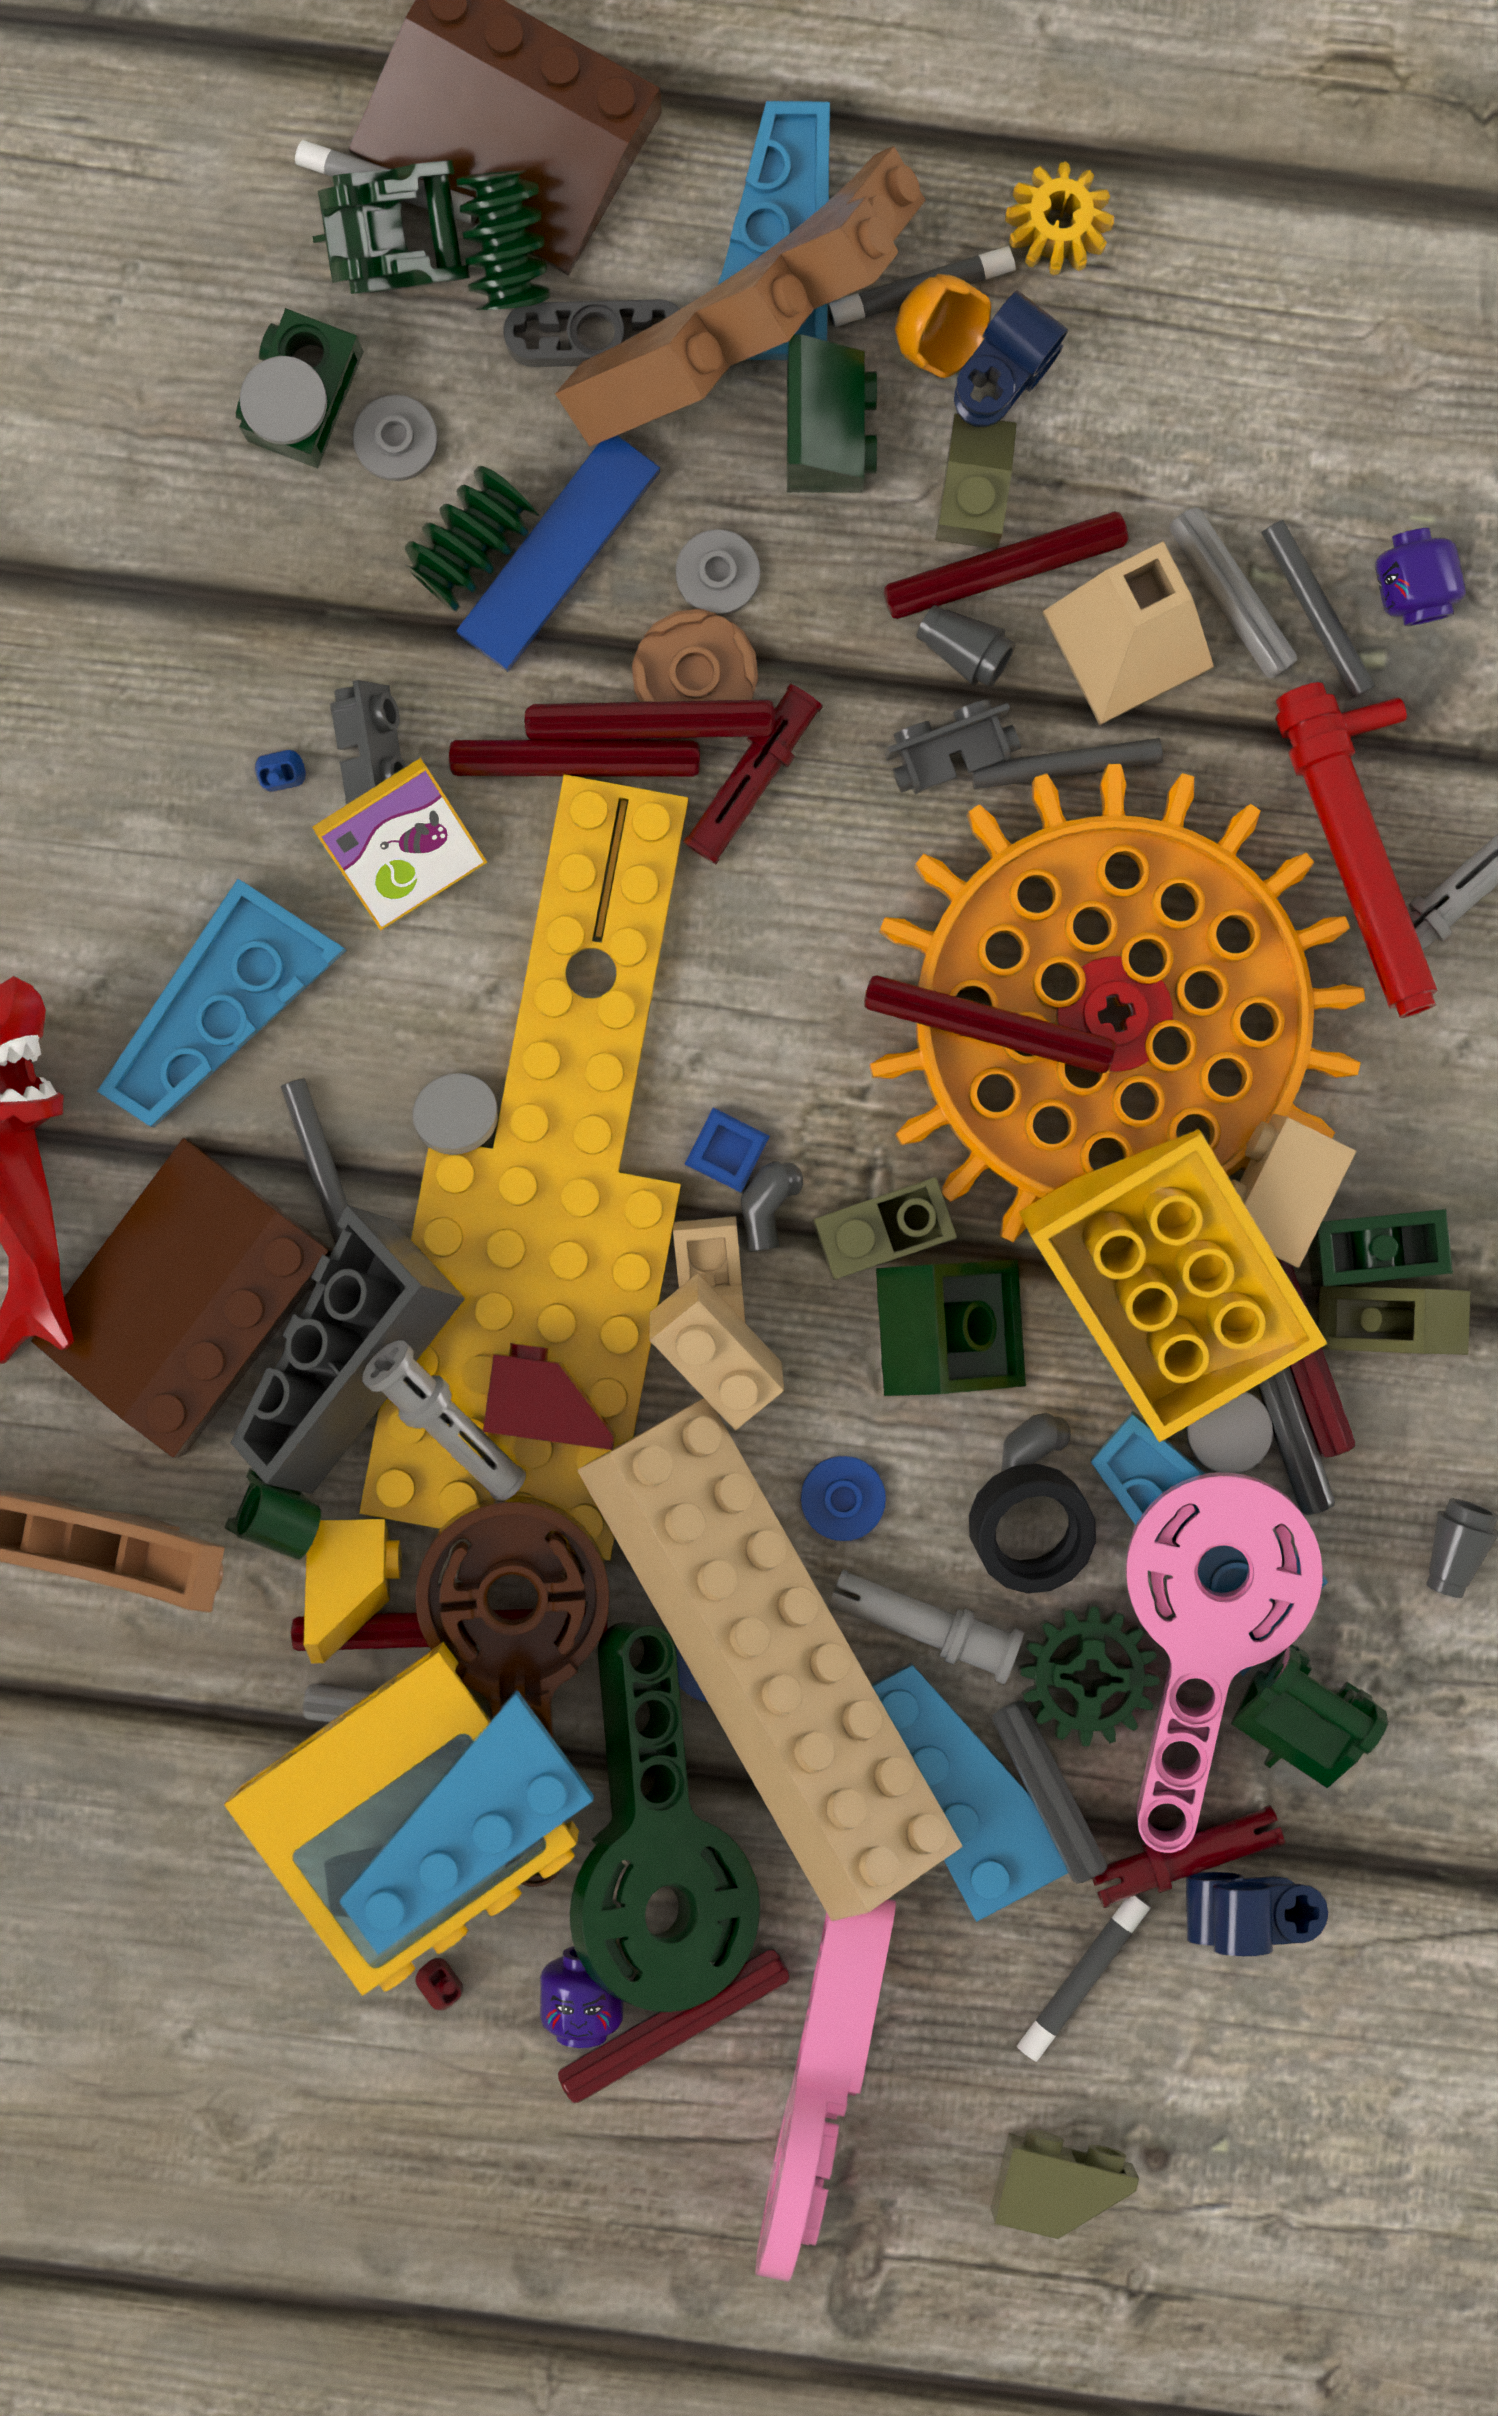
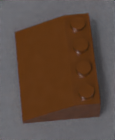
M415 0L404 19L350 144L349 151L364 161L388 169L416 163L453 160L455 174L448 175L450 189L473 198L477 197L476 191L457 186L456 179L463 176L490 172L526 171L520 174L519 178L538 183L539 192L522 201V204L541 210L542 218L538 222L526 227L525 231L544 236L545 242L543 247L529 254L547 262V264L569 276L662 113L660 88L505 0ZM477 217L476 221L474 222V223H476V224H480L478 217Z
M183 1137L64 1296L74 1343L68 1349L59 1350L53 1344L38 1336L33 1337L31 1342L120 1419L172 1458L180 1457L188 1452L313 1285L315 1280L311 1276L322 1254L330 1256L333 1248Z

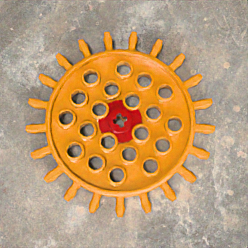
M1108 764L1104 769L1099 785L1102 800L1101 816L1066 821L1062 814L1059 793L1049 775L1046 773L1037 776L1032 781V801L1040 815L1043 825L1042 830L1011 844L1001 832L995 817L979 804L971 809L966 816L972 834L984 845L990 854L991 860L981 867L968 882L954 875L942 861L924 853L915 863L914 868L923 881L939 890L951 902L941 917L935 931L919 928L906 919L885 917L879 933L896 945L911 947L925 955L920 970L919 987L955 997L957 993L964 989H977L987 997L989 1006L1109 1038L1116 1043L1110 1069L1106 1073H1099L1098 1080L1090 1088H1078L1072 1085L1065 1074V1063L1035 1055L1023 1056L1010 1048L915 1023L917 1049L906 1053L886 1054L869 1065L872 1078L894 1079L913 1071H923L930 1093L936 1105L925 1114L908 1119L896 1132L895 1137L901 1146L921 1142L940 1126L949 1125L955 1136L969 1150L970 1154L965 1162L947 1176L941 1188L943 1198L951 1202L967 1193L976 1178L986 1169H989L1017 1188L1012 1204L1002 1216L999 1237L1014 1242L1027 1228L1019 1213L1021 1210L1071 1180L1094 1171L1089 1163V1151L1096 1141L1103 1138L1116 1142L1123 1152V1159L1176 1139V1130L1179 1122L1188 1115H1195L1207 1123L1210 1130L1208 1144L1229 1177L1239 1169L1245 1172L1251 1158L1245 1156L1247 1144L1256 1127L1262 1121L1269 1123L1273 1114L1289 1117L1331 1139L1335 1135V1132L1320 1117L1302 1111L1293 1104V1101L1300 1089L1306 1070L1316 1071L1331 1078L1352 1077L1359 1073L1361 1062L1341 1052L1316 1050L1311 1045L1314 1010H1344L1364 1002V988L1346 984L1330 988H1313L1308 963L1304 951L1308 948L1335 941L1350 928L1346 916L1328 917L1303 930L1294 929L1286 911L1277 898L1284 890L1302 881L1314 864V861L1307 853L1284 861L1272 876L1262 881L1252 869L1236 856L1241 844L1254 832L1261 812L1251 803L1230 819L1218 843L1184 828L1187 810L1194 799V776L1182 773L1167 792L1165 811L1161 821L1125 815L1124 796L1127 784L1121 764ZM1126 855L1136 862L1139 868V879L1134 887L1119 889L1110 884L1105 875V866L1110 857ZM1030 878H1037L1046 882L1053 895L1050 908L1041 913H1032L1025 910L1017 897L1020 883ZM1178 886L1186 889L1192 895L1195 906L1193 914L1188 920L1174 921L1164 914L1161 908V897L1165 889ZM1084 910H1094L1105 918L1108 932L1102 943L1088 945L1076 937L1073 930V922L1077 913ZM1223 919H1238L1248 928L1250 940L1243 952L1230 953L1224 950L1218 943L1216 932L1218 925ZM1005 933L1018 941L1021 948V957L1017 965L1008 969H1002L990 963L986 956L985 947L991 936ZM1150 942L1161 951L1163 964L1156 976L1144 977L1138 975L1131 968L1129 952L1135 943ZM1053 965H1062L1071 970L1076 979V989L1071 998L1057 1001L1045 994L1042 989L1041 978L1046 968ZM1192 974H1206L1217 985V1000L1208 1009L1194 1007L1185 996V984ZM1107 998H1112L1116 1007L1126 1006L1129 1011V1017L1120 1022V1032H1115L1111 1023L1101 1024L1098 1019V1013L1107 1008ZM1249 1005L1262 1006L1272 1016V1032L1263 1041H1255L1248 1038L1241 1029L1240 1018L1245 1008ZM1164 1028L1178 1031L1186 1041L1185 1056L1179 1063L1174 1065L1161 1062L1153 1051V1039L1158 1031ZM1218 1060H1227L1234 1063L1241 1073L1240 1088L1230 1097L1221 1096L1214 1092L1208 1081L1210 1068ZM997 1075L1005 1078L1010 1083L1013 1090V1098L1008 1108L1004 1111L991 1112L980 1104L977 1089L985 1077ZM1138 1083L1145 1085L1154 1095V1109L1150 1116L1144 1120H1134L1128 1117L1121 1107V1095L1130 1084ZM1044 1107L1059 1109L1068 1121V1130L1065 1137L1056 1144L1042 1142L1033 1130L1034 1117Z

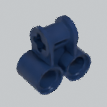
M1016 290L993 317L983 333L984 341L965 363L957 377V386L954 392V405L957 414L964 422L974 427H988L997 424L1005 417L1025 390L1030 392L1043 378L1062 351L1064 346L1061 343L1069 330L1020 291ZM987 382H990L996 386L993 398L986 396L980 402L972 398L974 385L982 388Z
M1200 1872L1186 1877L1187 1941L1198 1945L1214 1946V1952L1217 1954L1244 1957L1267 1955L1273 1952V1945L1313 1941L1322 1933L1327 1924L1328 1908L1326 1900L1312 1886L1295 1884L1288 1878L1280 1876L1244 1878L1241 1874L1229 1872Z

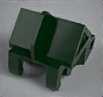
M453 160L416 163L394 169L332 176L334 186L318 191L324 234L312 236L313 243H326L332 283L349 281L351 294H367L470 278L469 266H462L448 176L455 174ZM418 179H423L437 269L431 267L429 256H426L425 250L409 251L405 244L400 208H402L401 202L417 198L416 191L419 190Z
M1291 1644L1279 1654L1267 1674L1262 1670L1256 1672L1232 1719L1231 1725L1270 1750L1264 1762V1765L1268 1768H1271L1282 1758L1328 1788L1354 1766L1363 1753L1369 1754L1376 1747L1388 1727L1387 1712L1372 1700L1371 1695L1362 1689L1359 1690L1349 1682H1346L1336 1695L1308 1675L1312 1668L1307 1652Z

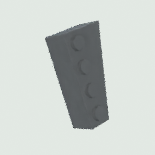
M346 1205L336 1225L343 1229L331 1255L326 1256L322 1254L311 1276L317 1284L302 1315L293 1314L285 1329L283 1337L287 1338L286 1345L276 1368L266 1369L230 1442L266 1485L313 1494L387 1399L381 1391H371L362 1381L363 1372L370 1360L389 1343L404 1340L414 1350L413 1359L417 1361L465 1299L392 1219Z

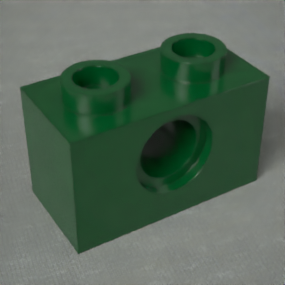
M1446 1209L1322 1221L1308 1249L1312 1287L1453 1274Z

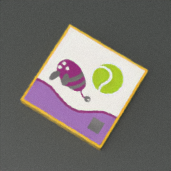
M421 757L312 826L317 837L380 931L487 863Z

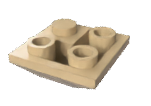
M1164 541L1103 571L1042 612L1099 725L1160 696L1214 667L1193 597Z

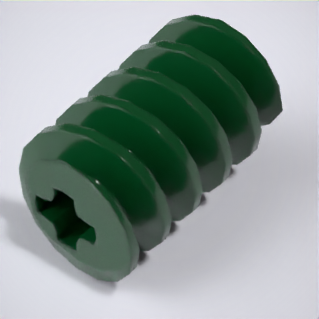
M524 170L474 174L456 179L457 186L476 191L477 196L459 206L461 213L478 217L480 223L462 232L463 239L480 243L483 249L465 258L466 265L485 270L484 277L468 284L469 291L488 296V302L477 307L476 310L526 307L540 304L550 298L549 288L531 283V280L547 272V262L528 257L529 253L543 247L545 242L544 236L525 231L526 227L541 220L542 214L541 210L522 204V201L539 192L538 183L519 178L520 174L526 172Z
M478 466L474 470V477L481 491L467 485H461L457 489V496L464 510L450 504H443L439 508L440 515L447 527L446 529L431 522L426 523L422 527V532L430 547H425L414 541H409L405 545V551L412 563V566L405 564L406 568L438 600L455 612L460 608V605L452 592L454 586L456 585L474 593L478 588L469 570L475 567L491 574L495 569L486 554L488 549H494L508 556L512 550L503 533L508 529L525 537L529 531L520 516L525 510L540 516L533 506L507 480L484 466Z

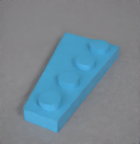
M766 101L746 176L742 199L734 221L730 244L718 285L789 235L829 201L830 102ZM828 303L814 309L795 334L827 341ZM788 342L746 360H787Z
M237 879L97 1092L150 1127H156L347 950L245 882Z
M1133 1411L1091 1457L1092 1465L1135 1525L1149 1505L1163 1492L1181 1481L1205 1474L1166 1439L1159 1443L1148 1424ZM1193 1504L1196 1511L1181 1524L1174 1534L1173 1540L1176 1541V1537L1184 1525L1200 1512L1197 1505ZM1275 1534V1536H1276V1538H1277V1540H1278L1279 1546H1280L1281 1556H1282V1549H1281L1280 1540H1279V1537ZM1217 1546L1208 1550L1202 1556L1198 1565L1200 1581L1208 1589L1219 1593H1227L1237 1589L1243 1584L1248 1574V1561L1238 1549L1231 1546ZM1294 1550L1297 1562V1573L1300 1574V1560L1298 1553ZM1324 1575L1322 1580V1588L1328 1583L1327 1578ZM1292 1603L1289 1604V1606H1288V1608L1286 1609V1611L1284 1612V1614H1283V1615L1281 1616V1618L1271 1627V1630H1270V1632H1269L1268 1634H1266L1265 1636H1263V1637H1261V1638H1255L1254 1635H1253V1633H1252V1631H1251V1632L1249 1633L1251 1639H1253V1640H1262V1639L1266 1638L1267 1636H1269V1635L1271 1634V1632L1273 1631V1629H1274V1628L1283 1620V1618L1287 1615V1613L1289 1612V1610L1291 1609V1607H1292L1293 1604H1292ZM1251 1667L1241 1670L1240 1674L1244 1676Z
M912 1663L871 1684L963 1846L944 1859V1862L976 1922L1068 1873L1029 1793Z
M518 1690L512 1694L492 1721L478 1734L462 1753L458 1761L441 1781L433 1787L422 1800L419 1807L402 1827L394 1833L341 1896L339 1903L377 1955L594 1800L593 1793Z

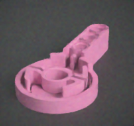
M1208 1473L1194 1476L1170 1487L1159 1495L1142 1514L1132 1533L1128 1546L1126 1577L1131 1603L1145 1630L1167 1652L1170 1658L1136 1808L1140 1836L1150 1848L1163 1853H1172L1183 1849L1191 1842L1195 1835L1231 1680L1241 1670L1277 1656L1297 1640L1312 1619L1321 1594L1323 1580L1321 1553L1314 1532L1305 1516L1280 1490L1264 1481L1243 1474ZM1193 1504L1197 1505L1200 1512L1184 1525L1176 1537V1541L1173 1540V1536L1181 1524L1196 1511ZM1273 1528H1275V1530H1276V1532H1277V1534H1278L1279 1540H1280L1281 1549H1282V1556H1281L1280 1546H1279L1278 1540H1277V1538H1276V1536H1275V1533H1274V1531H1273ZM1288 1528L1291 1530L1293 1534L1294 1544L1298 1552L1300 1560V1574L1297 1573L1296 1556L1293 1546L1291 1544L1292 1538ZM1214 1547H1234L1242 1552L1248 1561V1574L1245 1581L1240 1587L1231 1592L1219 1593L1212 1591L1198 1577V1565L1202 1556ZM1148 1571H1150L1152 1587L1154 1594L1156 1596L1155 1600L1159 1612L1167 1618L1173 1613V1608L1174 1613L1176 1614V1616H1174L1170 1620L1163 1619L1155 1609V1602L1149 1587ZM1165 1575L1172 1576L1167 1578V1590L1171 1606L1164 1591L1163 1578ZM1290 1603L1293 1604L1292 1607H1291V1609H1290L1289 1612L1287 1613V1615H1286V1616L1283 1618V1620L1273 1629V1631L1271 1632V1634H1270L1269 1636H1267L1266 1638H1264V1639H1262V1640H1253V1639H1251V1637H1250V1635H1249V1633H1250L1251 1631H1252V1633H1253V1635H1254L1255 1638H1261V1637L1265 1636L1266 1634H1268V1633L1270 1632V1630H1271V1627H1272V1626L1281 1618V1616L1284 1614V1612H1285L1286 1609L1288 1608L1289 1604H1290ZM1197 1678L1209 1683L1213 1688L1212 1696L1201 1707L1190 1708L1184 1706L1176 1698L1180 1685L1189 1679ZM1177 1741L1189 1742L1197 1748L1199 1752L1194 1764L1186 1769H1173L1162 1759L1163 1752L1167 1746ZM1167 1803L1179 1807L1184 1813L1182 1823L1173 1830H1158L1148 1821L1150 1812L1158 1805Z
M887 1899L869 1913L831 1921L826 1912L797 2063L782 2119L766 2195L756 2258L755 2273L758 2276L789 2282L795 2268L801 2244L816 2245L828 2193V2189H823L824 2179L830 2180L839 2130L838 2124L825 2122V2118L836 2120L838 2115L844 2116L848 2095L856 2096L857 2093H861L893 1927L896 1900Z

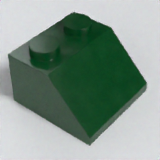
M794 334L788 341L787 493H863L865 474H876L877 435H865V410L877 409V371H865V351L802 334Z
M1018 1260L876 1268L884 1396L937 1395L1026 1386Z

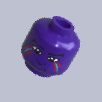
M1430 528L1414 529L1392 536L1394 548L1383 552L1375 561V570L1385 612L1393 617H1402L1404 626L1425 624L1454 615L1453 605L1461 601L1466 594L1458 549L1455 543L1446 538L1432 539Z
M574 1946L565 1949L562 1957L550 1961L541 1971L540 2017L542 2025L548 2032L556 2036L560 2044L573 2048L598 2046L606 2041L608 2035L619 2028L623 2020V2001L611 1996L593 1981L581 1964Z

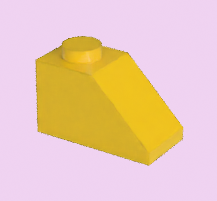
M385 1519L320 1520L315 1539L306 1553L304 1647L311 1664L325 1663L390 1600V1579H401L400 1540H391Z

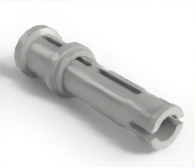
M404 1340L394 1341L382 1348L367 1364L363 1372V1383L371 1391H381L399 1408L398 1416L407 1426L418 1429L424 1428L490 1492V1495L495 1500L505 1501L512 1497L523 1485L526 1479V1472L516 1465L481 1428L451 1401V1391L449 1390L450 1386L441 1376H430L413 1359L414 1350ZM458 1434H459L476 1452H474V1451L458 1436Z
M842 1569L836 1586L855 1593L860 1598L857 1599L834 1590L828 1608L838 1609L941 1649L939 1656L945 1658L944 1662L952 1665L958 1660L994 1674L995 1682L1003 1685L1006 1683L1025 1631L1015 1628L1008 1632L975 1619L974 1611L964 1608V1610L957 1609L954 1615Z

